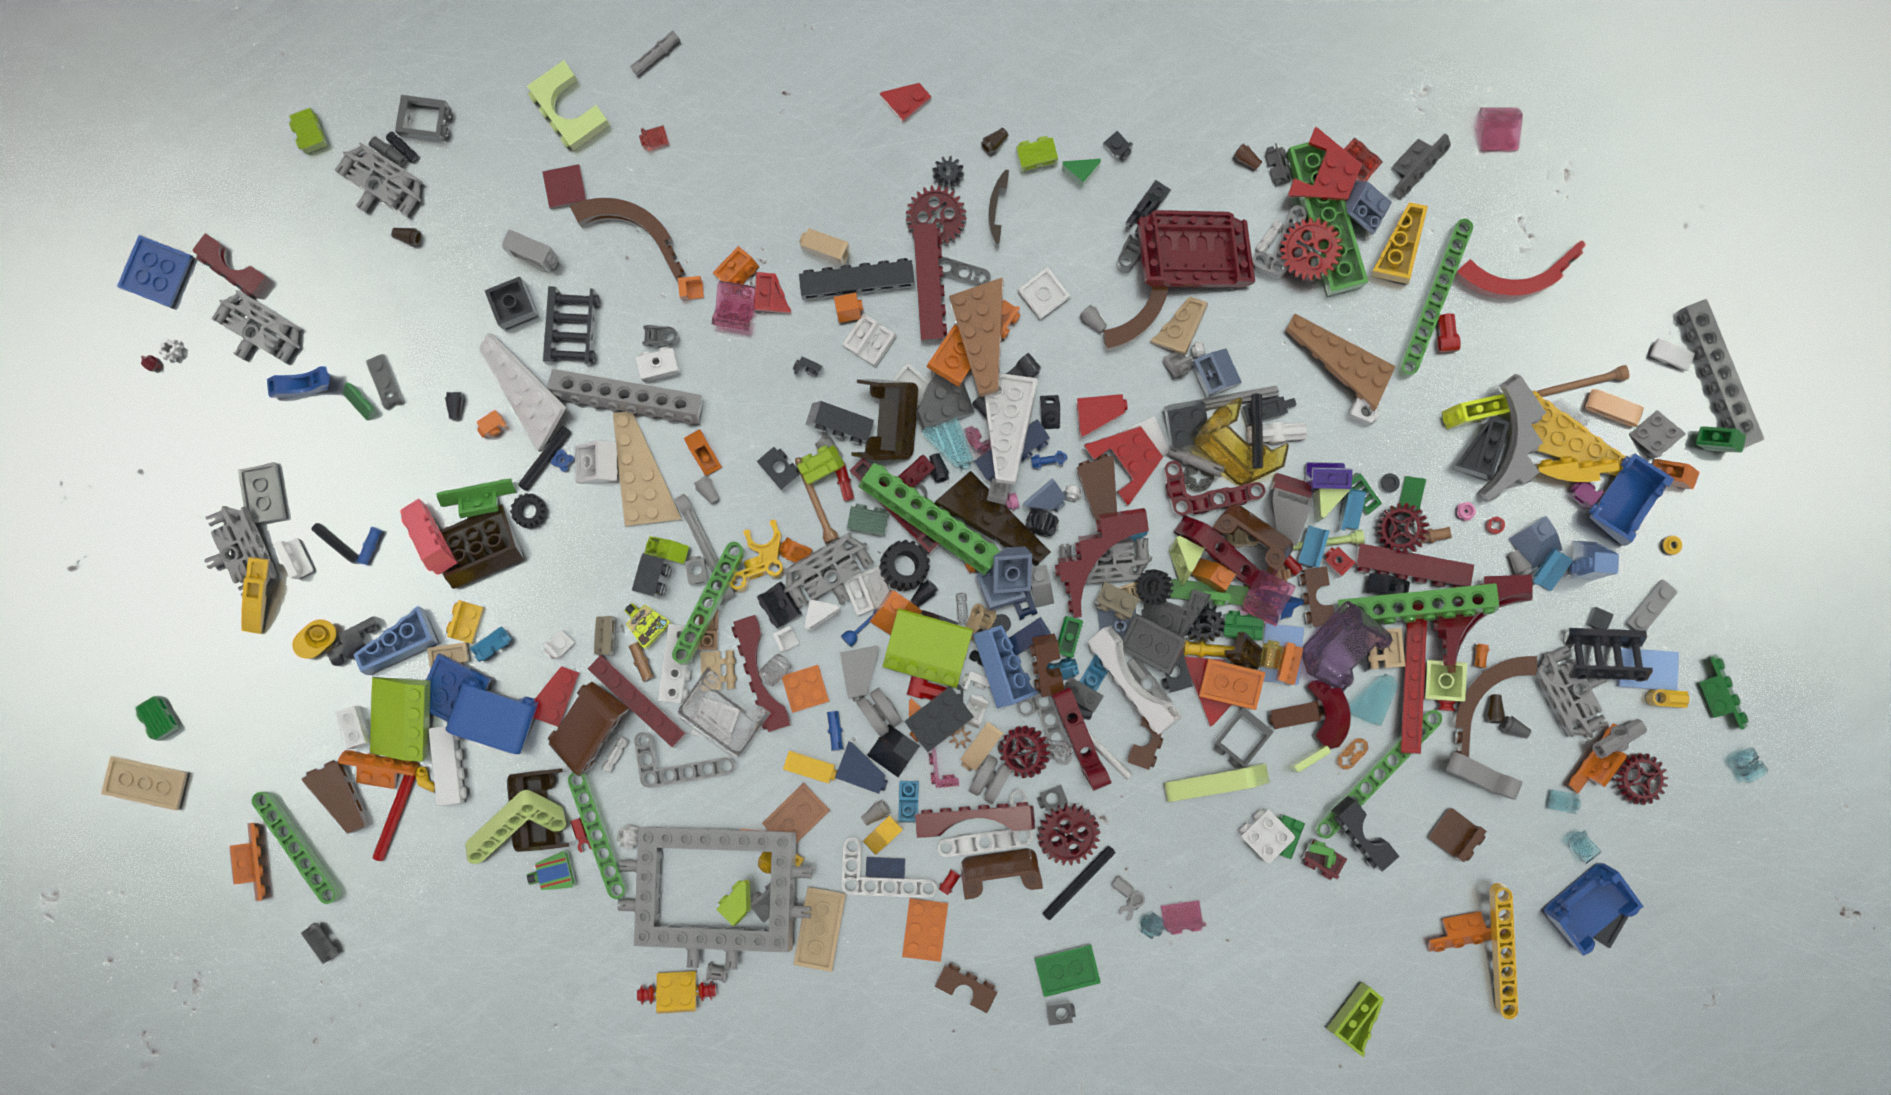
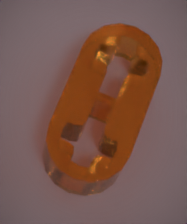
M1361 738L1352 740L1337 756L1336 762L1338 767L1345 770L1351 769L1367 753L1368 743L1366 740ZM1362 742L1363 751L1358 750L1353 753L1356 749L1355 743ZM1351 754L1352 757L1348 760L1350 764L1342 765L1343 760L1341 758L1348 757Z

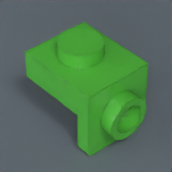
M1314 841V844L1308 843L1307 851L1326 855L1324 867L1331 868V864H1335L1336 853H1334L1333 848L1325 847L1326 843Z

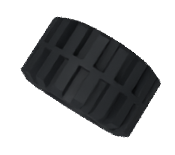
M899 540L891 544L880 559L881 577L884 576V582L891 584V588L896 587L899 591L903 589L908 591L921 584L930 570L928 565L930 559L926 557L927 551L921 549L923 546L920 544L917 546L915 541L908 542V540H903L902 542ZM897 556H907L913 561L915 570L912 575H902L896 570L894 560Z

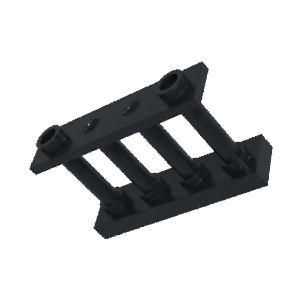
M548 286L543 362L546 365H554V360H557V358L585 359L584 364L587 367H592V362H595V351L593 350L596 306H599V294L594 289L590 288L589 296L561 294L557 287ZM561 302L589 303L588 314L560 313L558 311V304H561ZM557 322H587V333L559 332V330H556ZM558 339L586 341L585 352L560 351L555 348V342Z
M1568 628L1564 636L1565 644L1574 645L1576 665L1571 669L1569 678L1647 681L1653 672V668L1643 667L1640 647L1643 646L1647 639V631ZM1582 645L1593 646L1596 665L1584 664ZM1601 645L1613 647L1615 666H1604ZM1621 646H1630L1632 648L1635 667H1624Z

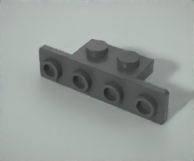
M1443 134L1433 146L1418 138L1393 165L1396 171L1405 175L1395 186L1399 198L1402 199L1408 194L1412 187L1424 177L1425 173L1437 163V160L1449 150L1451 143L1447 134Z

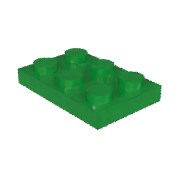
M1091 944L1034 958L1044 997L1101 983Z

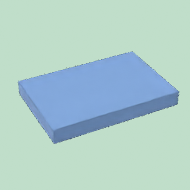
M1265 623L1260 671L1266 672L1264 681L1282 683L1275 680L1284 643L1290 642L1295 644V646L1302 647L1304 627ZM1301 661L1294 685H1299Z
M1621 648L1624 667H1635L1632 649ZM1640 649L1643 667L1653 668L1647 681L1642 682L1618 679L1617 687L1677 691L1679 652Z

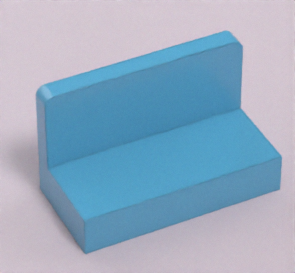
M1349 489V492L1344 496L1339 519L1341 530L1345 531V528H1359L1366 491Z
M1308 525L1298 563L1319 568L1330 530Z
M1553 547L1533 575L1532 581L1552 591L1573 562L1572 558Z

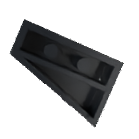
M819 401L812 403L805 425L814 427L819 431L831 432L833 436L839 438H850V442L861 444V442L868 441L874 420Z
M1490 417L1457 462L1454 470L1492 480L1510 422Z

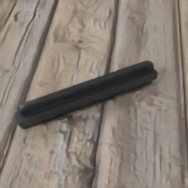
M1254 393L1251 395L1253 469H1262V394Z
M561 426L518 483L520 488L525 491L529 489L570 435L571 431L568 428Z

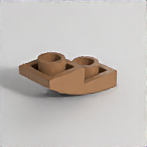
M717 609L698 649L717 650L719 609ZM699 616V625L704 623L705 619L703 616Z

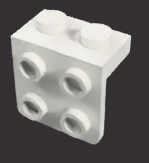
M1260 809L1253 816L1255 819L1250 824L1247 822L1240 828L1239 831L1241 833L1238 836L1244 842H1247L1266 863H1271L1295 839V836L1269 809Z

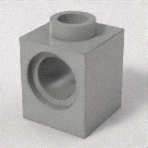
M700 556L689 557V561H685L688 584L692 586L707 583L709 576L706 560L700 558ZM695 565H700L702 569L698 575H693L692 568Z

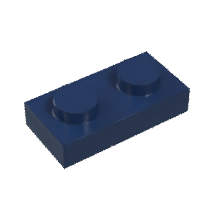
M866 857V877L905 878V858Z

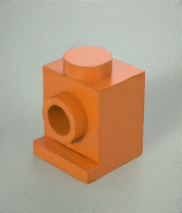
M493 410L476 422L479 426L477 431L482 438L486 436L494 437L501 432L500 429L502 428L505 430L509 429L497 410Z

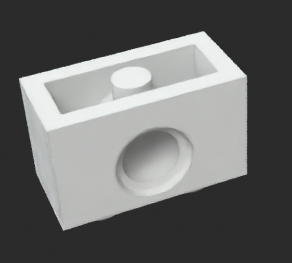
M351 706L336 711L347 749H354L370 743V735L361 706Z

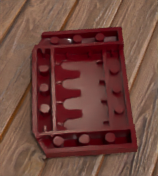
M1156 210L1144 218H1139L1137 221L1144 281L1146 284L1163 287L1241 288L1255 283L1247 220L1243 219L1241 221L1235 218L1234 214L1224 211Z

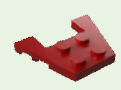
M1315 127L1308 145L1324 150L1326 154L1314 184L1310 185L1294 178L1287 196L1347 201L1362 164L1318 127Z
M1141 426L1083 445L1094 460L1108 449H1111L1128 472L1132 480L1117 490V493L1127 506L1132 502L1163 458Z

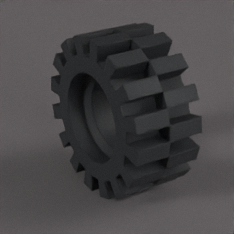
M532 493L518 495L519 497L513 500L515 502L511 503L510 506L512 507V510H510L512 519L516 524L527 529L536 528L537 525L540 526L541 522L546 519L544 518L545 515H547L545 502ZM526 504H533L536 508V513L531 518H525L522 515V508Z
M1156 569L1145 570L1146 573H1141L1140 576L1142 578H1137V581L1140 583L1136 584V588H1139L1136 591L1137 594H1140L1139 598L1148 604L1160 605L1167 602L1166 599L1171 597L1168 594L1173 593L1170 587H1174L1173 583H1170L1172 578L1167 577L1169 574ZM1156 579L1160 583V589L1158 593L1152 594L1149 590V585L1151 581Z

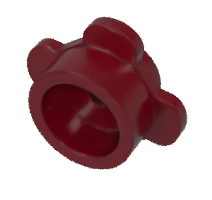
M151 354L140 356L142 359L140 364L147 371L153 372L156 368H161L155 356Z

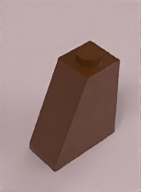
M1320 700L1271 710L1270 722L1272 726L1274 725L1275 729L1325 719V709Z

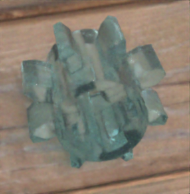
M1154 913L1151 916H1145L1140 923L1143 928L1141 933L1150 939H1153L1154 936H1160L1164 931V925L1162 924L1164 919Z

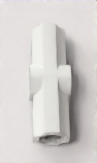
M1275 422L1263 425V442H1269V444L1304 440L1307 438L1305 422L1290 424ZM1252 426L1247 427L1248 444L1252 443Z

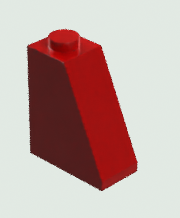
M1123 394L1077 398L1076 406L1080 439L1091 435L1124 415L1125 410H1128L1127 399H1123Z

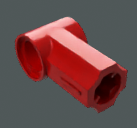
M1447 313L1440 315L1438 318L1439 336L1437 341L1439 352L1460 351L1461 340L1456 330L1455 314Z
M911 676L906 694L920 699L933 700L945 691L947 687Z

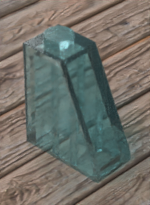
M958 418L922 430L923 437L955 469L960 468V470L971 467L974 459Z
M1388 674L1377 676L1349 702L1351 715L1376 726H1382L1399 683L1395 682V678Z

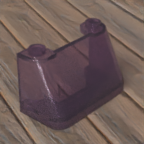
M1346 601L1304 645L1302 658L1307 674L1333 688L1340 687L1344 692L1354 682L1353 668L1375 646L1380 650L1389 647L1393 638L1390 632L1356 604Z

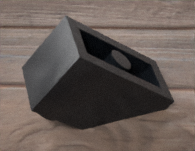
M1369 574L1367 581L1368 593L1379 596L1409 592V581L1388 574Z

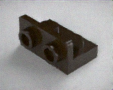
M1238 632L1235 650H1225L1224 655L1235 665L1259 670L1262 648L1246 632Z

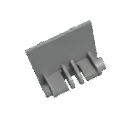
M1657 410L1629 435L1649 451L1648 456L1651 459H1658L1685 436L1686 433Z

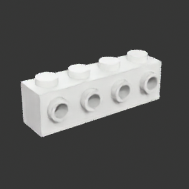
M668 624L658 701L683 704L684 700H687L688 689H685L686 681H689L691 676V670L688 669L689 664L680 665L672 657L673 649L685 626ZM691 633L687 636L686 640L688 643L695 640V634ZM679 652L678 660H684L687 652Z
M446 726L429 728L437 806L465 803L464 799L467 798L466 788L463 787L462 783L465 774L460 764V760H462V750L458 746L460 737L448 733L445 730Z

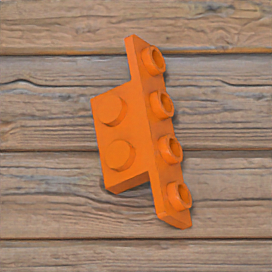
M1613 723L1610 726V728H1608L1605 731L1602 739L1610 735L1611 728L1617 725ZM1592 751L1588 758L1583 761L1578 772L1571 777L1568 785L1577 794L1589 779L1605 788L1627 758V755L1622 751H1615L1601 759Z
M344 750L338 758L339 764L356 766V783L394 789L397 785V773L414 776L416 769L419 767L418 762L377 756L371 753H359L353 750Z
M248 823L249 843L229 846L233 885L253 882L255 901H262V896H265L264 884L261 885L260 877H263L262 865L258 863V857H261L260 846L256 845L259 831L258 827L254 826V823Z
M1481 911L1442 919V924L1447 937L1429 940L1428 950L1429 952H1441L1446 948H1461L1466 944L1472 943L1475 945L1481 944L1484 941L1492 940L1491 928H1486ZM1502 929L1500 935L1505 934L1506 929Z

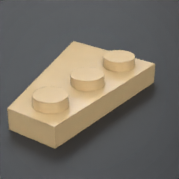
M1189 297L1175 312L1174 317L1168 323H1165L1157 336L1150 340L1151 344L1186 355L1208 307V303Z

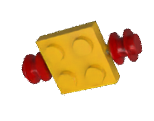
M696 971L657 973L656 990L652 985L648 989H644L643 985H641L640 989H637V1001H641V1005L645 1001H649L652 1004L656 998L657 1014L697 1011L698 995L702 1001H704L705 997H709L712 1001L713 997L717 994L716 985H713L712 981H710L709 985H705L702 981L698 988Z

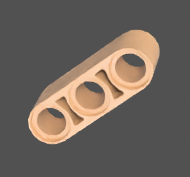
M1597 389L1591 390L1585 406L1591 412L1632 427H1638L1644 407Z

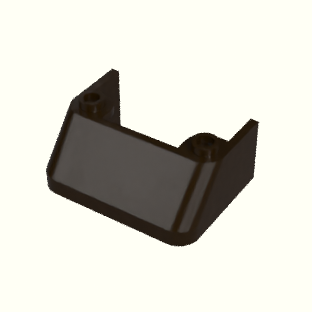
M857 379L859 384L870 385L871 396L880 399L877 436L868 438L865 452H851V456L870 460L910 458L914 451L918 386L913 382Z
M562 768L510 774L507 778L508 802L523 790H530L547 799V790L551 789L555 783L553 773L562 772ZM530 819L512 834V845L516 852L569 847V843H559L560 834L557 831H551Z

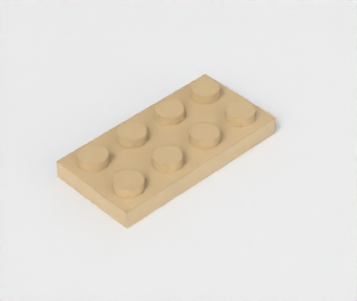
M110 756L101 794L171 810H179L188 772Z
M807 887L804 906H811L812 911L804 913H812L811 919L802 918L793 965L832 972L846 893Z

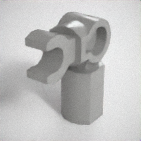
M1118 875L1111 883V886L1124 897H1130L1127 901L1128 904L1122 906L1118 914L1121 915L1123 911H1128L1129 915L1126 920L1130 921L1133 917V911L1138 910L1145 903V896L1141 891H1134V887Z

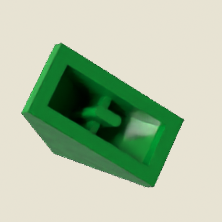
M1101 158L1063 161L1062 171L1083 187L1099 169Z

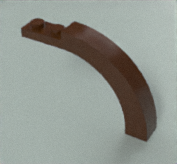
M593 198L570 205L581 227L598 220L617 219L630 222L642 228L658 244L676 281L678 282V278L683 277L681 273L684 272V269L679 261L675 262L673 256L676 254L672 246L669 245L673 243L672 238L661 222L644 208L617 198Z
M1152 286L1147 303L1134 318L1118 327L1103 330L1105 352L1113 351L1132 343L1151 327L1164 305L1169 287Z
M1523 656L1502 660L1482 670L1467 684L1465 702L1457 701L1452 715L1451 727L1458 728V731L1455 733V743H1457V751L1455 752L1469 757L1472 718L1479 701L1485 693L1505 679L1515 676H1536L1537 656Z

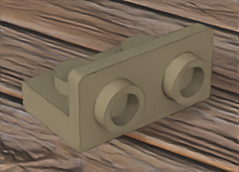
M1104 582L1094 603L1098 604V609L1104 612L1110 610L1115 613L1114 616L1125 621L1132 618L1139 598Z
M596 617L595 655L613 656L616 617Z

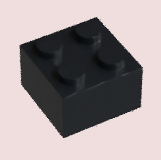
M520 276L484 290L496 322L502 330L538 316L526 284Z
M1202 400L1164 407L1169 443L1173 448L1211 441L1206 405Z
M642 553L632 591L657 599L660 598V595L663 596L666 589L664 584L665 577H669L671 571L670 562L663 558Z

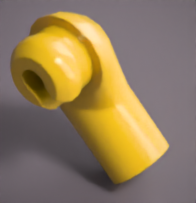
M423 766L418 767L415 774L418 786L434 793L435 783L429 780L427 769Z

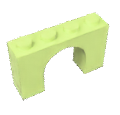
M563 60L527 85L530 90L528 95L534 103L538 102L541 107L538 109L544 118L548 116L552 121L549 123L555 133L558 131L561 133L562 137L560 140L565 147L570 146L574 151L610 126L597 105L574 119H565L556 114L555 101L558 95L578 81Z

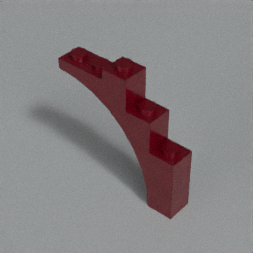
M1145 508L1098 514L1099 520L1096 521L1097 532L1101 533L1078 536L1079 542L1075 543L1076 553L1080 555L1058 558V565H1055L1056 576H1060L1061 582L1068 581L1065 582L1066 594L1071 596V601H1068L1069 612H1073L1074 618L1082 617L1081 600L1083 588L1097 560L1119 541L1134 534L1149 531Z
M1532 575L1484 576V583H1480V585L1497 584L1499 608L1517 602L1533 601ZM1475 597L1472 602L1480 605L1483 603V599ZM1462 600L1457 601V607L1463 605ZM1483 612L1475 613L1474 616L1469 617L1459 614L1455 615L1454 618L1445 619L1443 616H1440L1438 619H1434V631H1438L1439 638H1443V648H1447V654H1443V666H1448V673H1456L1457 657L1461 644L1475 624L1486 616Z

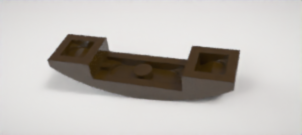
M1005 170L997 180L989 203L988 225L995 248H999L1002 225L995 224L999 192H1007L1009 170Z

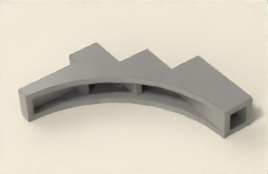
M1517 374L1512 375L1499 385L1509 406L1512 428L1510 444L1504 461L1492 480L1478 491L1481 497L1487 501L1498 498L1500 492L1514 486L1516 481L1523 484L1530 483L1540 473L1527 454L1537 451L1543 443L1531 424L1539 422L1542 416L1546 414V411L1523 377Z

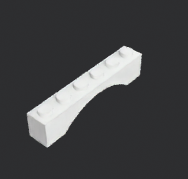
M1112 626L1104 627L1088 641L1092 652L1102 660L1103 666L1111 672L1115 682L1124 689L1127 698L1134 702L1138 712L1147 719L1150 728L1154 732L1161 734L1182 718L1171 702L1151 695L1135 680L1125 660L1123 640Z

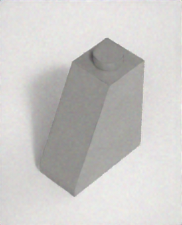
M1274 488L1273 506L1276 530L1289 538L1294 546H1297L1311 510L1312 499Z
M879 646L840 652L847 696L852 698L853 701H859L868 695L879 653Z

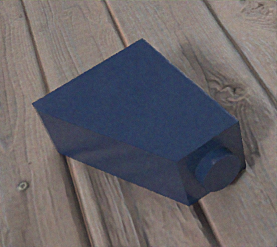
M1041 617L1009 637L1013 645L1012 651L1016 656L1029 649V645H1033L1032 637L1051 634Z
M848 741L835 778L880 794L881 790L885 791L888 780L885 779L886 775L853 742Z

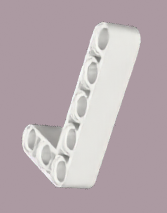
M850 837L844 842L842 890L846 894L930 898L937 893V884L931 879L860 876L861 842L856 837ZM849 841H855L858 844L856 851L848 850L847 843ZM850 860L855 861L857 864V869L854 871H849L846 867L847 862ZM848 880H853L856 883L855 890L850 891L846 888L845 884ZM873 881L876 885L875 890H866L865 883ZM886 882H893L895 890L887 892L884 888ZM907 882H911L915 886V890L911 893H907L904 890V884ZM926 883H931L934 886V891L930 894L925 893L923 890V886Z

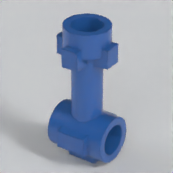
M1061 450L1057 451L1055 455L1040 457L1039 454H1036L1034 457H1031L1032 468L1041 469V465L1051 463L1062 466L1068 459L1067 454Z

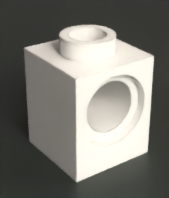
M1357 397L1354 400L1348 417L1369 426L1373 422L1376 423L1380 415L1378 411L1379 405L1375 411H1372L1369 408L1370 405L1364 399L1360 400ZM1362 408L1369 410L1370 414L1368 417L1362 415Z

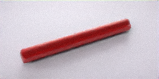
M415 775L403 776L372 859L381 862L385 857L413 785Z

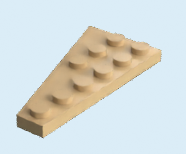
M628 412L613 413L625 526L683 520L634 414Z

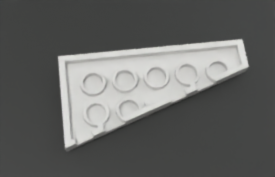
M492 333L486 334L479 349L536 450L541 451L566 407Z
M1000 373L999 391L985 396L995 478L998 483L1016 485L1038 385L1037 378Z

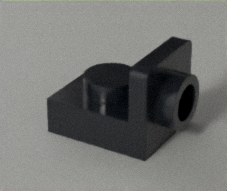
M1118 130L1103 142L1105 148L1117 161L1121 158H1127L1132 153L1133 143L1131 141L1128 143Z
M803 356L800 360L797 359L793 366L794 375L797 377L800 376L803 368H806L805 372L813 376L816 373L821 375L824 369L822 365Z

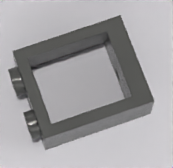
M401 95L395 132L400 137L444 142L449 132L447 122L451 118L452 109L445 100ZM413 104L440 108L436 132L409 128Z
M1241 707L1214 740L1213 744L1216 746L1214 749L1222 756L1224 754L1231 758L1229 762L1235 767L1239 768L1241 766L1245 768L1274 731L1246 708ZM1240 717L1262 734L1243 760L1221 743Z

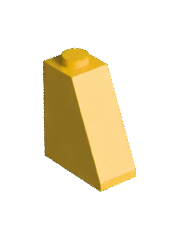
M795 751L788 752L783 770L828 784L831 780H835L838 771L835 769V764Z
M890 814L863 842L876 855L904 828Z

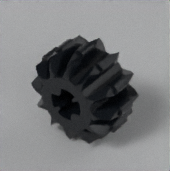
M949 156V161L942 157V163L936 161L935 165L937 167L932 168V172L936 173L933 175V179L938 180V186L944 183V188L948 187V184L955 188V182L960 184V178L964 177L962 172L964 167L963 165H958V159L952 162V156ZM947 169L951 170L950 175H946Z
M1033 509L1026 518L1027 529L1038 535L1050 537L1055 534L1059 526V520L1056 515L1041 509Z

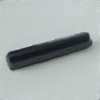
M316 522L313 524L311 531L351 564L356 563L359 556L320 523Z

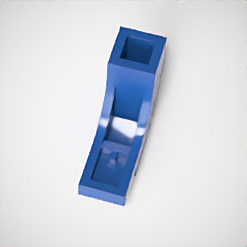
M319 366L306 373L273 375L267 378L268 398L297 397L328 390L330 375L327 372V366Z

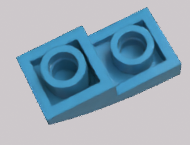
M1095 654L1080 680L1081 683L1095 691L1098 690L1109 671L1103 666L1102 660L1098 655Z
M899 781L898 822L916 823L915 814H918L919 781Z

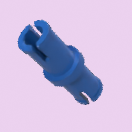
M373 526L370 527L365 542L363 541L361 544L363 547L356 562L366 566L369 565L368 563L373 551L377 549L376 544L383 530Z
M839 711L827 712L829 725L827 733L830 734L831 751L843 750L841 736L843 728L840 727Z

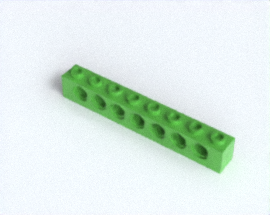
M874 463L858 485L859 488L984 576L993 565L994 555L1001 552L996 545L985 541L979 533L971 531L962 521L954 519L949 512L938 508L932 500L921 496L915 488L904 484L899 477L887 472V469L882 465ZM879 482H884L887 487L881 486ZM895 493H900L903 498H898ZM911 504L917 505L919 509H914ZM927 515H931L934 520L928 519ZM943 526H947L950 529V532L945 531L943 529ZM959 537L964 538L966 543L961 542ZM974 548H978L982 554H978Z
M1496 583L1338 600L1341 626H1345L1347 629L1356 628L1357 625L1361 624L1370 627L1380 622L1390 625L1400 620L1410 623L1420 618L1429 621L1440 616L1449 619L1459 614L1469 617L1479 612L1489 615L1499 611ZM1475 597H1480L1483 599V603L1476 605L1472 600ZM1455 599H1460L1463 601V605L1456 607L1452 602ZM1436 601H1440L1443 603L1444 606L1440 609H1436L1433 607L1432 604ZM1420 603L1424 608L1421 611H1416L1413 609V605ZM1396 605H1401L1404 610L1401 613H1396L1393 608ZM1377 607L1384 609V613L1381 615H1376L1373 611ZM1357 609H1362L1365 613L1363 616L1357 617L1354 615V612Z

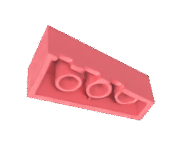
M418 498L399 510L402 515L401 521L408 529V535L413 541L421 561L429 572L432 570L438 576L457 564L431 512L422 500Z

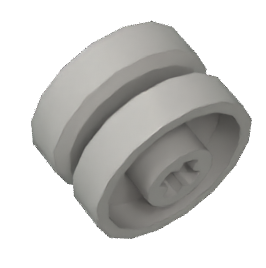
M878 687L870 693L875 705H872L865 697L856 704L878 735L882 737L889 732V728L883 720L887 719L891 726L894 727L903 721L888 696L885 697Z
M988 755L983 765L981 764L977 770L969 792L978 796L986 787L987 790L983 796L984 800L993 805L1011 770L1008 765L1005 766L1003 763L995 772L994 769L998 760Z

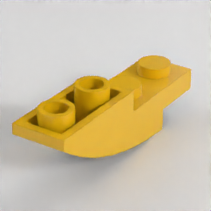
M1563 456L1560 460L1556 461L1552 459L1541 460V463L1536 464V468L1543 474L1561 480L1594 482L1601 481L1600 473L1618 471L1619 463L1612 457L1601 458V461L1585 460L1578 464L1576 458Z
M248 558L241 606V631L262 634L270 559Z

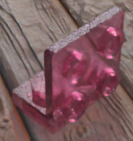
M1480 107L1479 115L1484 120L1481 149L1518 150L1523 112L1518 107Z
M718 281L716 308L712 316L711 325L749 331L753 321L756 287Z
M972 425L963 430L972 450L977 449L980 452L990 447V439L980 442L979 439L982 436L978 428L974 429Z
M1261 570L1245 596L1241 610L1277 626L1282 611L1296 586Z
M932 749V753H929V764L934 765V773H931L932 785L936 784V788L959 786V778H955L954 774L943 775V779L939 780L936 749Z
M1199 900L1160 905L1163 928L1171 933V935L1182 934V930L1185 929L1191 932L1201 931L1202 927L1206 926V922L1202 920Z

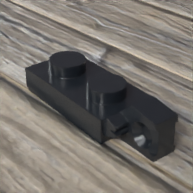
M1278 396L1263 400L1262 420L1265 421L1287 414V409L1296 407L1295 398L1284 400V396ZM1251 404L1242 406L1247 425L1252 424Z

